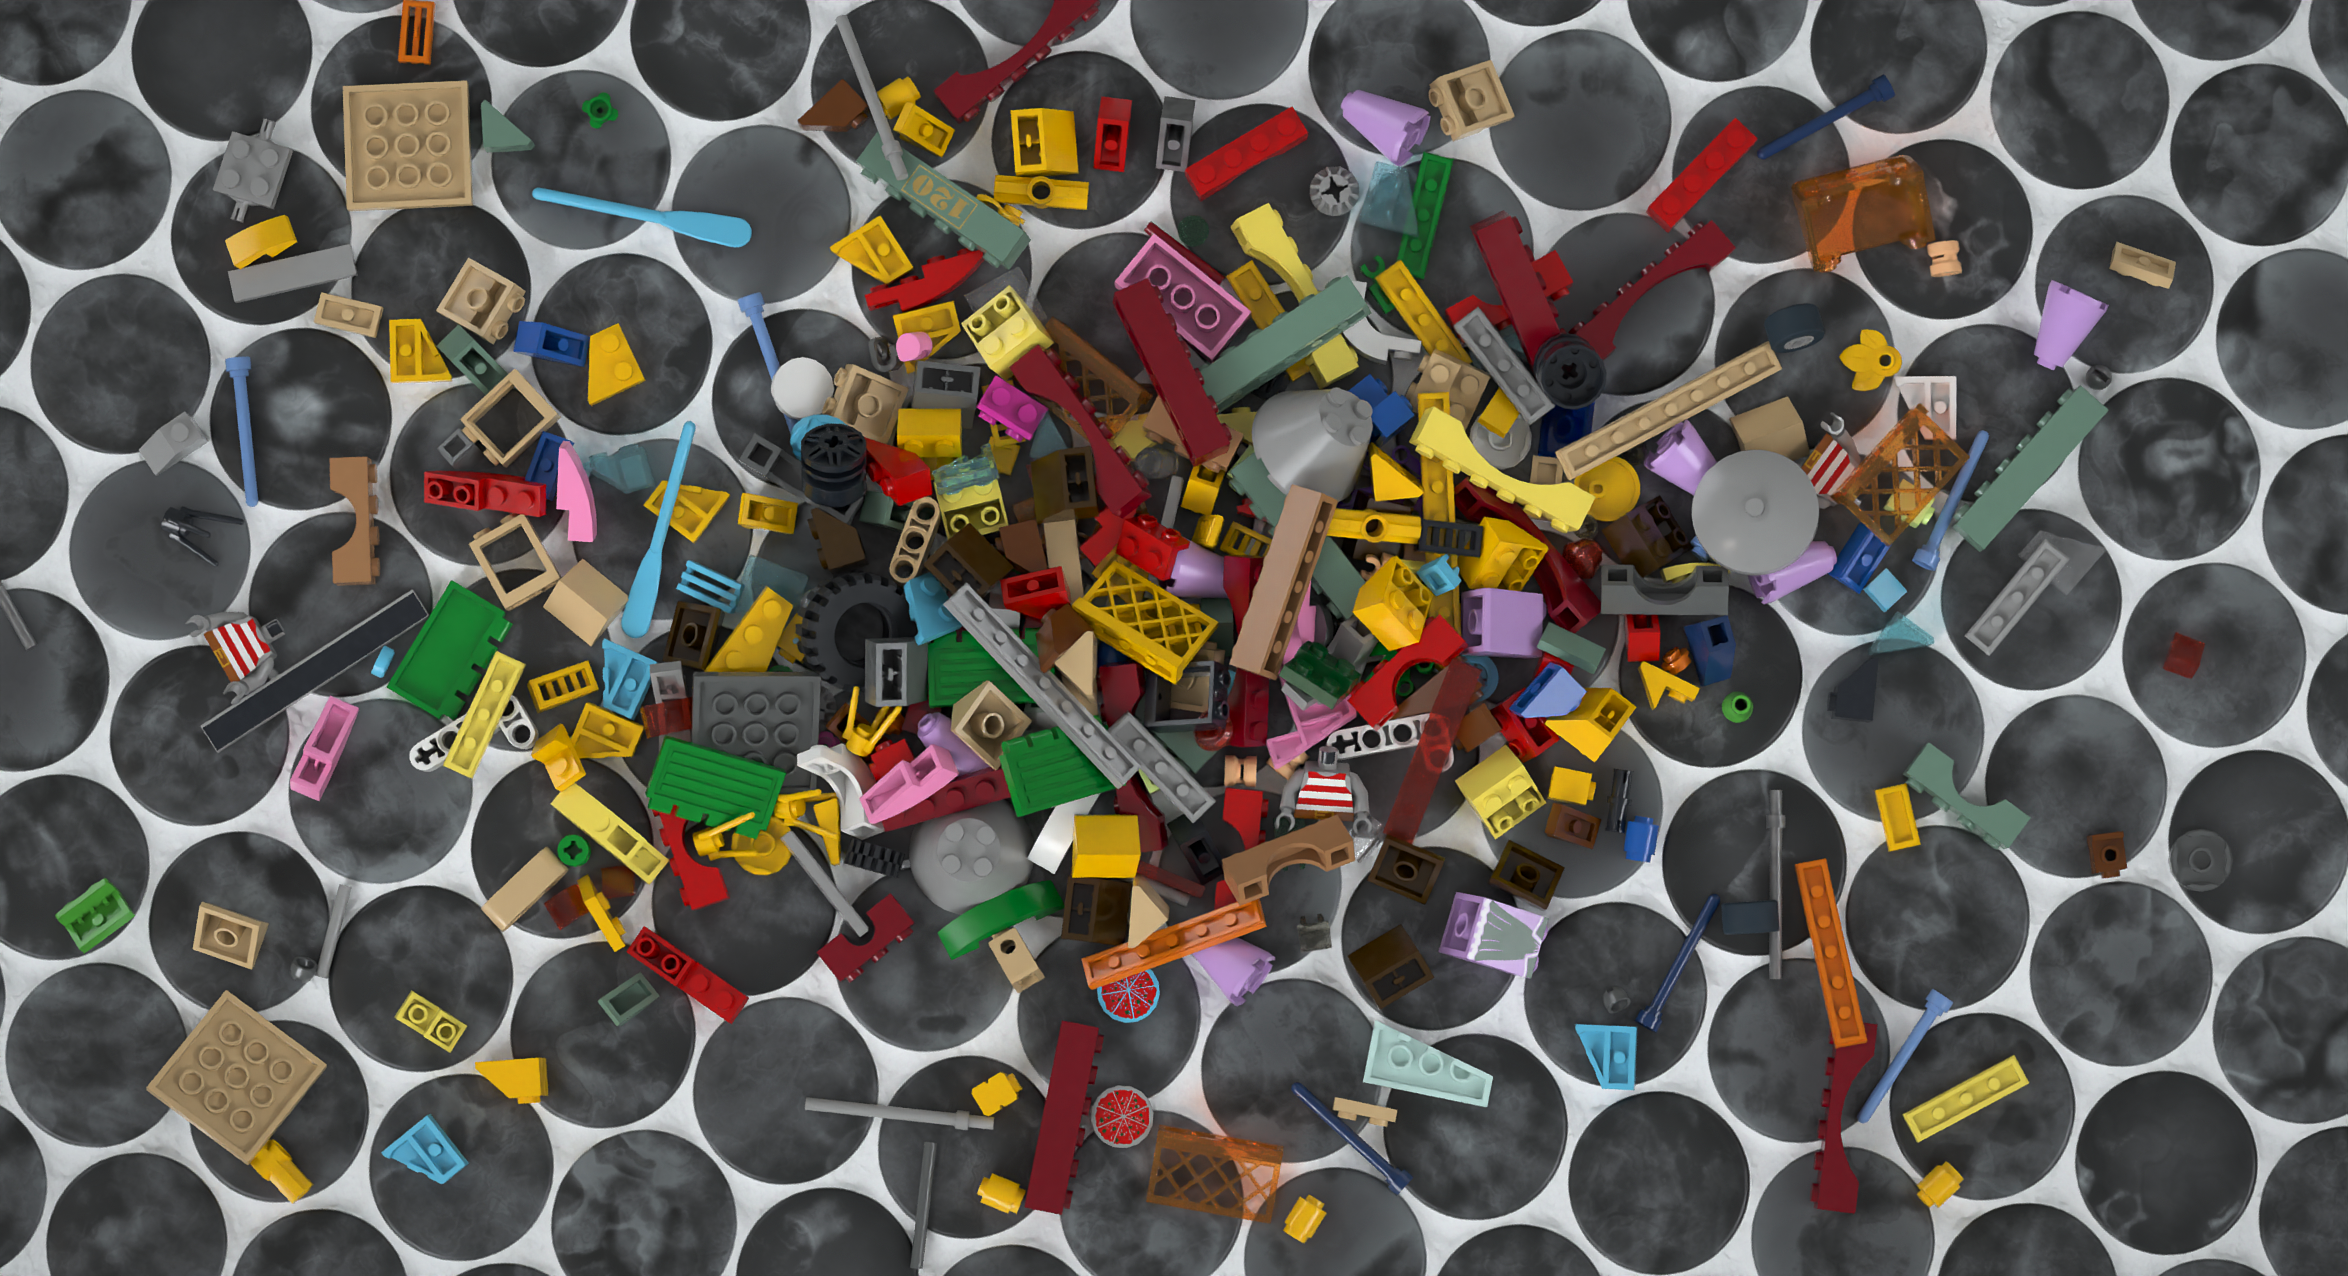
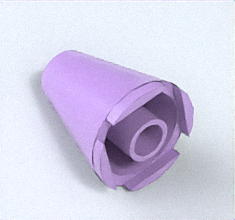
M1356 90L1354 93L1349 92L1341 104L1343 117L1386 158L1399 167L1404 165L1413 156V153L1409 152L1414 144H1421L1430 123V116L1427 115L1429 112L1423 108L1361 90Z
M2051 280L2048 286L2034 355L2039 357L2037 363L2051 370H2055L2056 365L2063 367L2104 315L2109 305Z
M1686 419L1684 423L1680 422L1670 428L1656 442L1659 445L1657 452L1653 454L1649 451L1644 460V466L1694 496L1702 477L1717 461L1692 423Z
M1187 539L1190 541L1189 548L1178 551L1170 579L1160 581V586L1165 587L1164 590L1176 597L1228 598L1223 588L1224 557Z
M1812 541L1806 552L1785 569L1766 575H1748L1752 590L1757 598H1764L1761 603H1772L1831 572L1834 564L1837 562L1834 548L1825 541Z
M936 712L926 714L919 721L917 735L926 749L931 744L948 749L959 772L958 776L989 767L983 759L951 731L952 719Z
M1238 937L1192 954L1227 999L1235 1006H1239L1246 1001L1242 996L1247 991L1253 994L1259 988L1273 966L1268 961L1275 960V957L1270 952Z

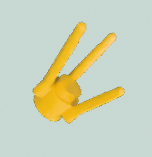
M855 686L851 697L847 726L842 737L847 739L846 748L849 751L866 757L871 754L875 744L900 713L902 706H896L880 727L879 725L890 706L880 709L871 726L861 723L858 727L853 728L860 690L858 686Z
M816 789L792 794H779L773 811L778 819H784L785 826H795L835 840L839 839V834L797 820V818L804 815L806 802L837 798L835 792L821 794V790Z
M750 812L720 826L694 832L693 841L699 856L708 855L710 861L718 858L756 856L758 854L756 850H719L720 847L724 846L721 832L754 818L755 813Z

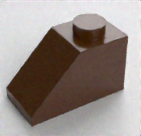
M842 79L802 115L797 122L804 131L848 132L852 127L855 130L867 121L869 118L867 113L870 109L865 101Z
M1036 519L999 527L1000 537L994 538L996 549L1014 567L1013 569L1023 575L1048 569Z
M1068 603L1059 610L1052 608L1040 620L1043 626L1036 633L1040 670L1044 674L1056 666L1055 662L1086 631H1094Z
M1483 703L1450 726L1453 732L1450 734V739L1458 751L1464 749L1466 753H1469L1498 734L1502 729L1485 703Z

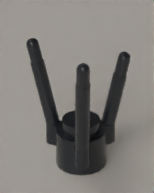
M183 506L180 510L170 507L163 517L161 530L170 533V539L181 543L214 567L218 566V562L182 536H188L192 532L206 538L211 537L210 532L194 526V519L190 517L243 525L244 520L231 516L194 511Z

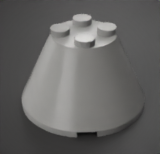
M1337 387L1326 390H1296L1278 393L1261 405L1253 421L1252 442L1257 460L1262 459L1270 473L1267 477L1285 495L1289 493L1293 484L1323 493L1338 500V502L1343 501L1354 491L1360 479L1373 429L1372 407L1367 401L1360 400L1353 393Z
M1005 799L916 823L909 845L910 867L917 885L929 900L944 910L962 915L989 899L1027 884L1034 862L1027 858L1034 846V841L1024 817H1017L1014 806Z

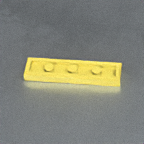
M498 651L495 652L443 766L473 779L526 664Z
M2012 1055L1902 1115L1915 1140L1920 1142L2029 1084V1081L2015 1055Z

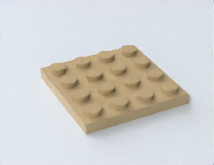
M468 81L343 86L346 201L348 211L473 206Z
M226 990L146 1087V1090L235 1157L249 1165L327 1068V1064Z

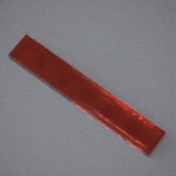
M1455 658L1451 660L1384 828V834H1389L1410 844L1414 843L1483 671L1482 669Z

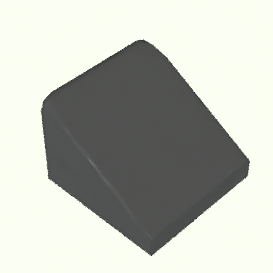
M460 428L437 448L456 471H470L485 456Z

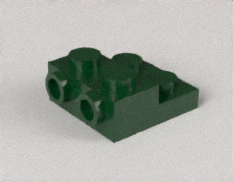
M1308 640L1299 647L1294 658L1284 665L1279 676L1330 709H1333L1350 695L1361 674L1355 670V666L1349 661L1335 658L1328 653L1329 651L1324 645Z

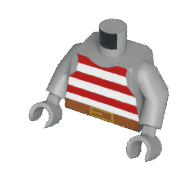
M1830 413L1834 418L1833 424L1829 426L1822 421L1820 425L1824 430L1831 433V436L1826 433L1800 468L1807 474L1815 488L1819 509H1825L1829 506L1834 507L1843 496L1856 506H1859L1869 492L1854 481L1862 471L1860 466L1861 458L1852 437L1844 428V420L1838 415Z
M219 612L204 617L194 615L185 622V624L193 622L198 626V630L189 634L191 637H197L205 630L208 631L203 635L231 682L227 685L223 694L225 695L229 691L237 694L231 702L233 705L238 704L244 695L265 684L274 667L273 659L277 657L271 642L286 634L277 618L261 627L255 617H248L244 612Z
M1332 746L1320 747L1318 761H1305L1304 768L1296 770L1283 787L1280 802L1282 813L1277 816L1274 822L1276 829L1279 828V820L1282 818L1290 822L1289 832L1294 827V818L1323 820L1338 815L1341 821L1354 822L1353 829L1356 836H1358L1357 827L1362 823L1369 826L1368 833L1371 835L1373 828L1371 822L1367 819V816L1370 814L1368 792L1358 774L1350 772V765L1348 763L1337 762V748Z

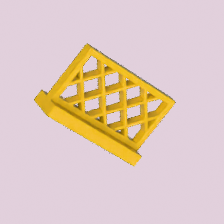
M1115 560L1084 597H1078L1072 604V608L1094 629L1093 632L1096 638L1175 685L1183 676L1185 667L1219 625V622ZM1116 572L1127 579L1128 585L1111 587L1109 579ZM1148 591L1153 594L1154 601L1137 603L1135 592ZM1130 593L1131 604L1115 606L1113 595ZM1108 596L1110 606L1098 608L1090 602L1095 597ZM1173 606L1179 610L1180 616L1163 618L1161 607ZM1156 608L1158 619L1141 621L1139 610ZM1134 611L1136 622L1123 623L1118 620L1117 613ZM1200 622L1207 627L1201 633L1189 634L1187 623ZM1182 624L1184 635L1167 637L1165 626ZM1160 627L1162 638L1150 639L1144 635L1143 629ZM1187 643L1188 651L1183 657H1180L1170 650V645Z

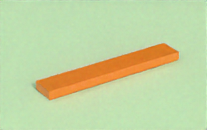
M1824 858L1795 864V872L1835 1048L1866 1043L1867 1037L1827 860Z
M1260 899L1241 906L1238 902L1158 930L1153 932L1135 948H1128V942L1082 958L1089 988L1093 990L1267 927Z

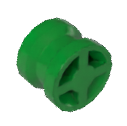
M568 835L558 844V857L566 865L573 867L582 866L587 863L591 856V846L581 836Z

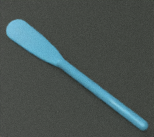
M540 187L535 188L532 192L533 197L537 200L658 223L675 232L729 247H742L750 241L752 236L750 224L746 220L737 217L692 211L661 212Z
M687 421L683 425L651 545L640 564L628 596L629 600L622 615V629L631 638L643 637L650 628L662 569V549L696 429L692 421Z

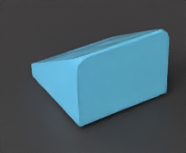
M1887 568L1863 589L1883 612H1886L1907 592Z

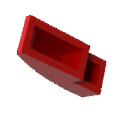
M1106 505L1099 511L1100 517H1094L1101 524V527L1081 543L1079 548L1095 567L1119 542L1125 519L1133 518L1137 508L1124 518H1120L1114 515Z

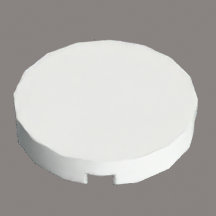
M801 357L791 359L779 367L772 379L771 393L776 406L782 413L789 418L801 420L802 418L822 413L827 398H833L834 385L832 377L825 366L816 360Z
M1520 414L1504 439L1478 423L1477 421L1480 416L1477 417L1471 427L1469 440L1477 452L1497 470H1505L1515 467L1524 460L1531 447L1532 434L1529 425Z

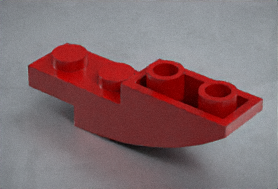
M964 248L957 251L958 256L945 259V255L932 257L927 260V265L922 266L925 278L919 279L918 276H910L900 280L901 285L889 288L888 284H882L870 288L871 293L865 294L869 311L899 303L901 311L904 313L936 302L960 286L977 270L984 261L982 258L983 252Z
M424 472V502L475 511L492 509L541 517L546 515V484L525 481V477L496 473Z
M645 926L626 951L730 1024L734 1022L749 1000L748 996L737 990L720 976Z

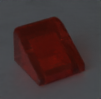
M2176 632L2165 658L2163 669L2189 679L2193 678L2199 668L2205 643Z
M624 865L601 868L602 892L607 899L637 896L634 872Z
M577 884L562 890L544 903L559 930L564 929L590 912L583 901Z

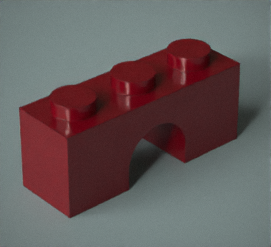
M888 894L866 912L875 926L874 937L868 944L863 946L853 945L843 933H840L816 952L839 982H843L846 979L849 983L853 982L865 972L861 968L869 960L876 963L889 952L886 948L894 940H897L900 944L914 932L910 927L915 922L893 894Z

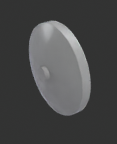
M1766 450L1741 451L1723 458L1713 465L1702 477L1695 491L1692 503L1693 527L1704 551L1720 566L1744 575L1771 574L1793 564L1809 548L1818 527V498L1807 474L1789 458Z

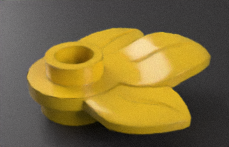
M978 194L975 197L1016 226L1024 225L1026 220L1021 218L1023 212L1017 208L1006 204L1003 209L999 202L985 194Z
M1866 329L1861 331V344L1847 347L1839 356L1846 367L1856 372L1852 388L1857 391H1870L1878 388L1885 377L1895 375L1902 366L1900 352L1896 348L1888 346L1884 335L1876 330ZM1885 355L1891 357V363L1888 366H1882L1880 362L1881 358Z

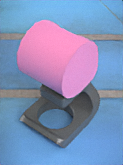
M911 332L901 335L895 345L888 346L885 336L875 337L868 343L873 367L881 372L896 371L903 365L904 361L926 358L932 351V340L924 332ZM878 345L880 346L882 351V358H880L878 355Z

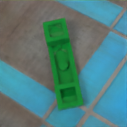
M1051 880L1036 882L1002 893L977 905L951 921L937 933L950 959L953 960L979 948V941L1033 916L1036 921L1063 909L1065 905Z

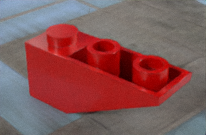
M864 437L866 440L867 473L871 481L876 482L887 497L890 496L900 506L933 494L930 468L916 453Z

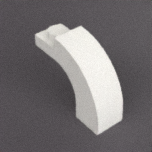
M1351 280L1364 299L1367 282ZM1366 317L1342 332V337L1348 345L1353 347L1355 352L1379 364L1386 365L1388 353H1393L1394 359L1412 361V357H1419L1421 341L1384 335L1375 330Z
M842 743L831 748L825 745H814L809 750L797 754V766L824 778L836 793L840 805L842 832L863 840L885 831L882 821L875 824L869 823L859 799L877 783L870 769L859 755L849 751L846 745Z
M1101 793L1055 806L1027 859L1055 874L1073 843L1074 814L1088 815Z

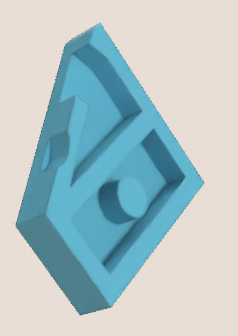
M930 572L909 580L903 586L906 600L909 603L911 621H916L918 634L915 636V641L918 646L958 630L963 626L943 605L949 597Z
M604 638L602 642L605 658V667H603V680L605 682L603 707L634 721L652 683L650 664H658V662Z
M1576 1024L1575 1029L1580 1036L1602 1089L1635 1090L1637 1027Z
M431 1114L425 1116L381 1152L383 1156L389 1159L393 1158L417 1173L422 1172L428 1178L440 1184L446 1183L469 1164Z

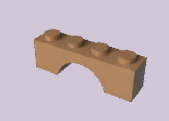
M368 457L330 458V489L335 493L345 496L353 505L356 513V528L351 539L344 546L332 552L333 583L337 586L375 584V577L380 576V560L375 558L374 545H379L378 526L374 527L373 514H378L379 508L378 497L373 495V483H377L378 473L377 465L372 464V460Z
M1335 815L1302 829L1292 831L1274 840L1263 842L1251 849L1235 853L1228 858L1222 859L1225 881L1241 906L1269 895V884L1272 877L1286 866L1306 863L1318 866L1328 872L1355 861L1352 837L1339 816Z

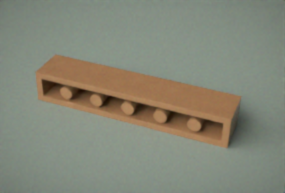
M1291 485L1290 491L1284 500V508L1279 522L1274 529V536L1269 551L1264 558L1260 577L1253 589L1252 600L1243 618L1237 643L1232 649L1230 665L1276 681L1338 500L1314 490Z

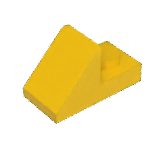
M909 102L905 103L893 128L894 131L900 134L899 138L941 158L955 132V129Z
M742 493L738 524L747 529H764L784 534H794L798 503Z
M1642 661L1638 667L1652 710L1656 708L1664 689L1670 691L1668 694L1670 698L1684 704L1686 700L1691 702L1695 700L1700 688L1645 661Z
M560 723L535 742L531 756L544 763L555 789L563 792L586 775L563 724Z

